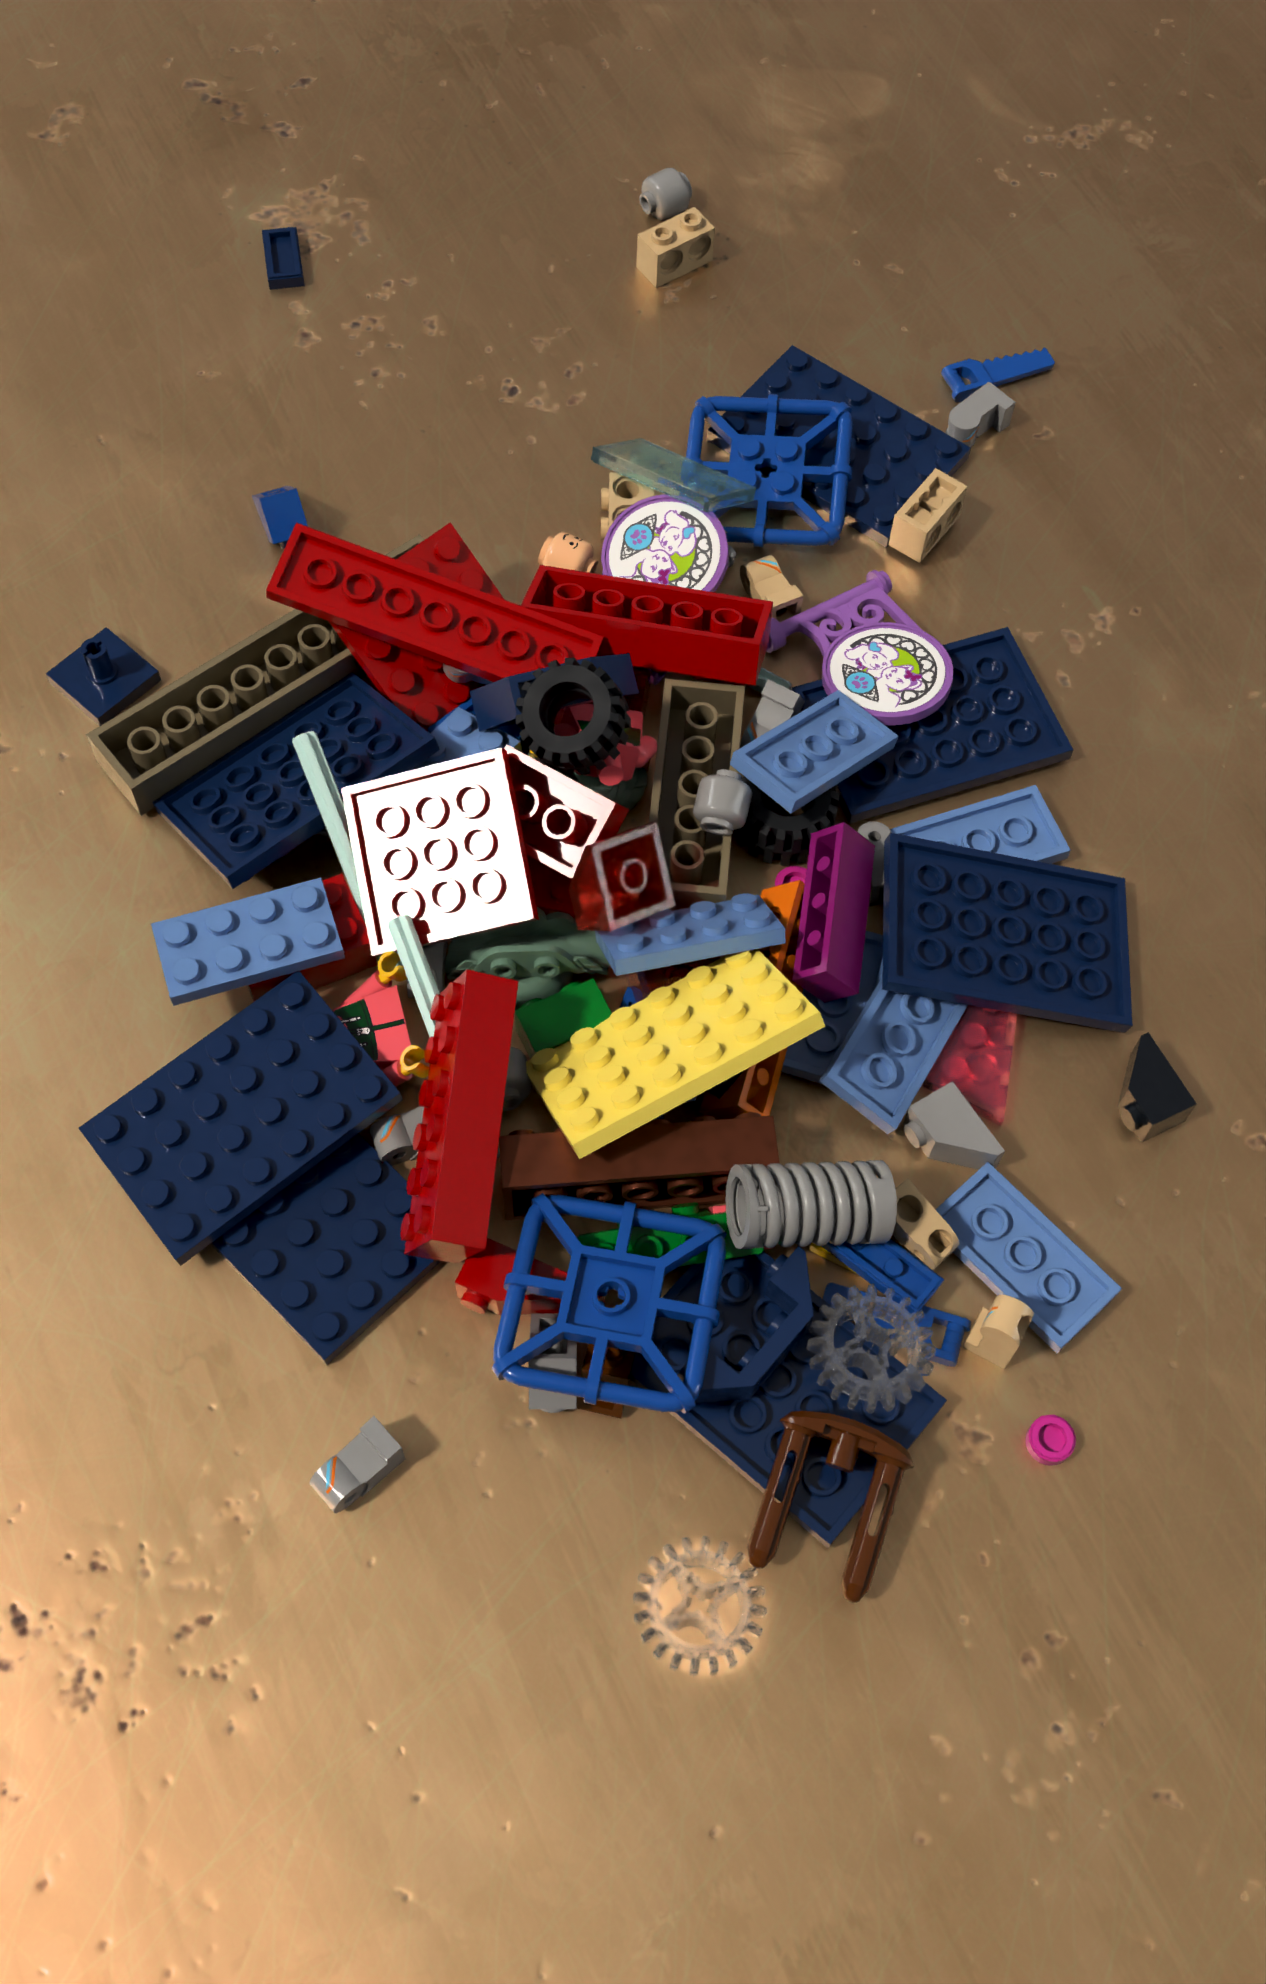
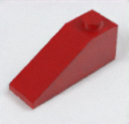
M487 1238L486 1249L467 1258L455 1280L457 1297L461 1298V1304L479 1314H485L486 1310L494 1314L501 1315L507 1293L503 1285L506 1274L512 1272L517 1250ZM534 1258L530 1275L566 1281L567 1272ZM536 1294L525 1295L521 1315L559 1313L561 1299ZM599 1296L598 1301H602L605 1304V1296Z

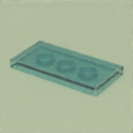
M642 438L595 446L592 450L591 460L594 463L704 512L754 501L756 487Z

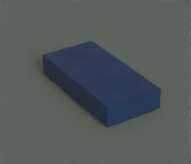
M297 227L262 230L269 289L305 286Z

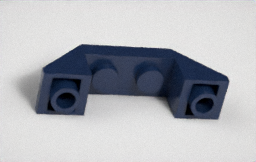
M630 653L584 658V660L592 662L596 668L601 667L606 671L623 693L624 698L639 694ZM583 659L577 660V662L581 665ZM549 667L542 668L541 670L544 673L549 670ZM536 670L509 676L470 691L479 732L516 724L515 715L522 714L516 707L517 698H525L526 694L521 688L526 681L532 684L536 680L533 675ZM575 699L565 704L561 709L593 701L589 699Z
M798 1246L789 1257L781 1254L766 1273V1276L770 1279L765 1295L789 1313V1315L782 1311L766 1330V1334L770 1338L760 1349L753 1345L743 1355L736 1366L740 1373H737L709 1349L703 1386L695 1403L751 1399L809 1330L814 1315L806 1252ZM687 1363L678 1373V1377L682 1382H684Z

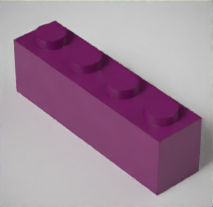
M845 822L811 833L792 978L793 982L824 1003L859 994L875 845Z

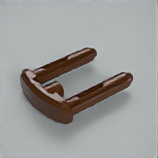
M791 1411L779 1421L785 1429L747 1546L749 1563L754 1568L763 1569L776 1556L813 1437H822L832 1441L825 1464L844 1472L853 1473L859 1451H862L876 1458L877 1462L841 1579L844 1598L849 1602L857 1603L870 1590L904 1472L914 1467L911 1455L900 1443L879 1430L859 1421L831 1413ZM792 1453L795 1456V1460L782 1501L777 1503L774 1500V1495L787 1454ZM881 1485L887 1488V1493L874 1536L868 1534V1528Z

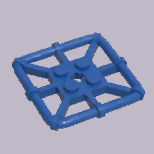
M769 394L768 398L732 396L706 398L702 396L695 401V408L690 418L686 457L681 462V472L684 474L681 495L696 500L698 477L726 478V493L708 506L717 518L721 517L732 507L757 509L754 528L723 526L727 532V542L753 543L754 547L762 548L764 544L822 546L828 544L833 546L840 540L845 519L848 482L852 479L853 472L852 467L849 465L853 431L851 407L845 402L839 403L829 400L782 399L777 394ZM716 411L767 413L765 435L738 434ZM778 414L827 415L826 418L801 437L776 436ZM705 421L731 446L729 462L702 461L700 459ZM838 428L834 465L831 467L805 466L806 451ZM762 467H771L776 472H770L769 477L764 478L758 470ZM803 482L833 483L829 522H825L802 498ZM768 509L794 510L814 531L766 529Z
M543 1193L533 1198V1205L529 1208L524 1218L512 1272L506 1274L503 1285L507 1293L493 1347L494 1364L492 1370L499 1380L505 1379L522 1387L584 1398V1403L596 1405L597 1401H604L659 1412L681 1411L684 1414L696 1406L695 1400L698 1398L703 1386L712 1330L719 1324L720 1312L716 1308L726 1257V1243L724 1240L726 1232L719 1224H712L699 1218L637 1208V1203L625 1201L624 1205L566 1195L546 1196ZM559 1213L620 1224L615 1250L582 1245ZM542 1222L548 1224L571 1256L566 1281L530 1275ZM634 1226L693 1236L660 1258L628 1253ZM707 1251L698 1304L661 1298L665 1275L699 1253ZM609 1289H614L618 1291V1298L624 1300L621 1305H616L614 1308L605 1307L604 1302L598 1301V1297L607 1296ZM536 1294L561 1299L557 1322L513 1349L525 1295ZM657 1316L687 1321L694 1325L684 1382L681 1381L652 1341ZM563 1339L594 1345L588 1378L522 1366ZM608 1347L641 1353L669 1393L601 1381Z

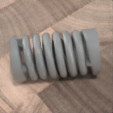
M883 1160L854 1161L852 1164L848 1161H838L835 1164L832 1162H820L819 1164L804 1162L801 1165L798 1163H786L784 1166L780 1163H770L767 1166L763 1164H735L731 1168L727 1179L725 1196L727 1225L731 1240L738 1249L763 1248V1246L773 1248L777 1243L782 1247H791L794 1243L798 1246L806 1247L811 1242L817 1246H824L828 1242L833 1245H842L845 1241L852 1245L858 1243L880 1244L889 1241L894 1232L897 1216L896 1189L892 1173Z

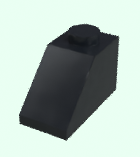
M1149 1032L1141 1035L1130 1054L1118 1103L1122 1122L1128 1130L1135 1132L1141 1142H1144L1185 1122L1197 1105Z

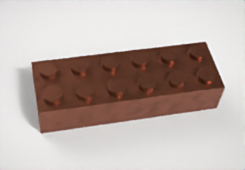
M754 1112L740 1114L734 1119L716 1120L712 1116H699L691 1119L690 1122L671 1123L665 1119L651 1120L581 1159L578 1158L560 1128H557L554 1132L535 1133L532 1130L521 1129L512 1131L506 1136H499L505 1220L524 1219L529 1208L533 1205L532 1199L541 1193L546 1196L566 1195L624 1205L625 1201L637 1203V1208L641 1209L671 1208L674 1205L693 1202L698 1203V1205L725 1204L727 1179L731 1168L735 1164H763L767 1166L770 1163H780L774 1117L761 1116ZM559 1213L561 1216H569L567 1214Z

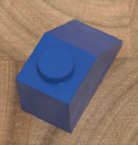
M284 486L252 495L270 543H279L281 549H284L296 522L308 527L297 488Z

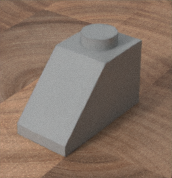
M953 1081L910 1105L903 1122L905 1135L909 1142L915 1148H921L929 1159L978 1170L989 1162L995 1169L997 1168L1005 1150Z
M531 1314L530 1339L555 1324L558 1314ZM561 1340L528 1361L529 1368L577 1376V1342ZM529 1388V1409H541L548 1413H558L565 1409H577V1397Z

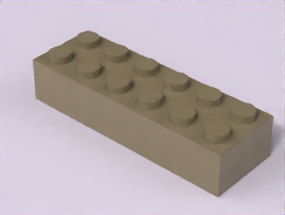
M665 678L641 886L640 912L650 913L657 909H670L674 911L690 908L693 903L700 901H710L713 903L726 901L732 834L717 835L703 830L700 827L701 822L693 814V807L702 778L708 775H716L720 769L737 772L730 765L733 752L740 749L745 686Z

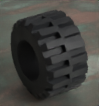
M565 658V665L562 666L557 660L549 662L548 671L543 673L540 668L533 673L536 680L532 684L526 681L521 688L526 696L525 698H517L516 707L522 713L515 715L516 725L522 730L519 734L522 740L529 746V749L541 761L555 770L558 768L563 774L573 775L574 770H577L581 775L590 774V766L593 765L598 770H601L607 766L604 759L610 755L615 760L620 754L616 748L618 743L626 745L629 736L625 733L624 728H631V718L626 713L630 710L628 703L607 672L601 667L596 668L592 662L583 659L580 665L575 658ZM575 699H589L593 701V716L589 724L582 731L571 736L555 735L554 721L557 713L565 704Z
M745 776L741 777V781L749 785L752 791V799L744 826L734 830V833H738L740 844L742 846L749 845L748 853L754 857L761 854L764 856L763 862L772 864L773 859L780 860V866H789L790 860H796L797 864L806 862L807 855H809L811 833L834 826L839 803V793L835 792L837 785L802 806L800 809L804 813L797 816H781L766 807L776 801Z

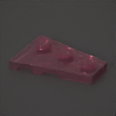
M968 1005L924 1080L923 1087L934 1092L953 1081L978 1115L1001 1126L1005 1115L1017 1014Z

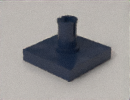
M107 627L93 638L84 641L81 647L46 673L49 683L98 726L113 719L161 681L159 671Z

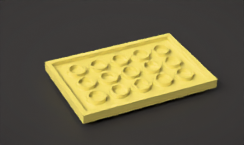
M758 949L728 954L707 966L694 968L686 977L669 986L653 990L647 998L632 1006L615 1010L609 1018L596 1027H586L576 1031L571 1036L570 1041L554 1049L546 1048L538 1051L530 1060L526 1061V1073L574 1152L581 1159L825 1027L820 1011Z

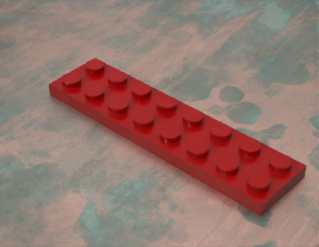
M297 522L266 589V598L492 682L539 668L549 667L548 663L557 660L559 664L565 663V658L580 660L596 657L604 637Z

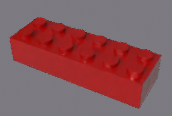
M540 565L521 606L604 636L597 656L630 653L633 666L649 668L655 672H674L690 675L697 679L710 678L729 681L735 685L747 684L756 686L769 643L773 601Z
M466 969L457 979L450 982L447 988L434 997L430 1013L431 1020L436 1021L434 1037L431 1036L425 1050V1063H429L430 1068L428 1080L425 1079L419 1093V1106L424 1107L422 1124L419 1123L413 1137V1150L418 1151L416 1168L411 1169L407 1181V1194L412 1196L410 1213L405 1214L400 1231L401 1240L406 1241L404 1255L457 1264L486 1249L518 990L517 980Z

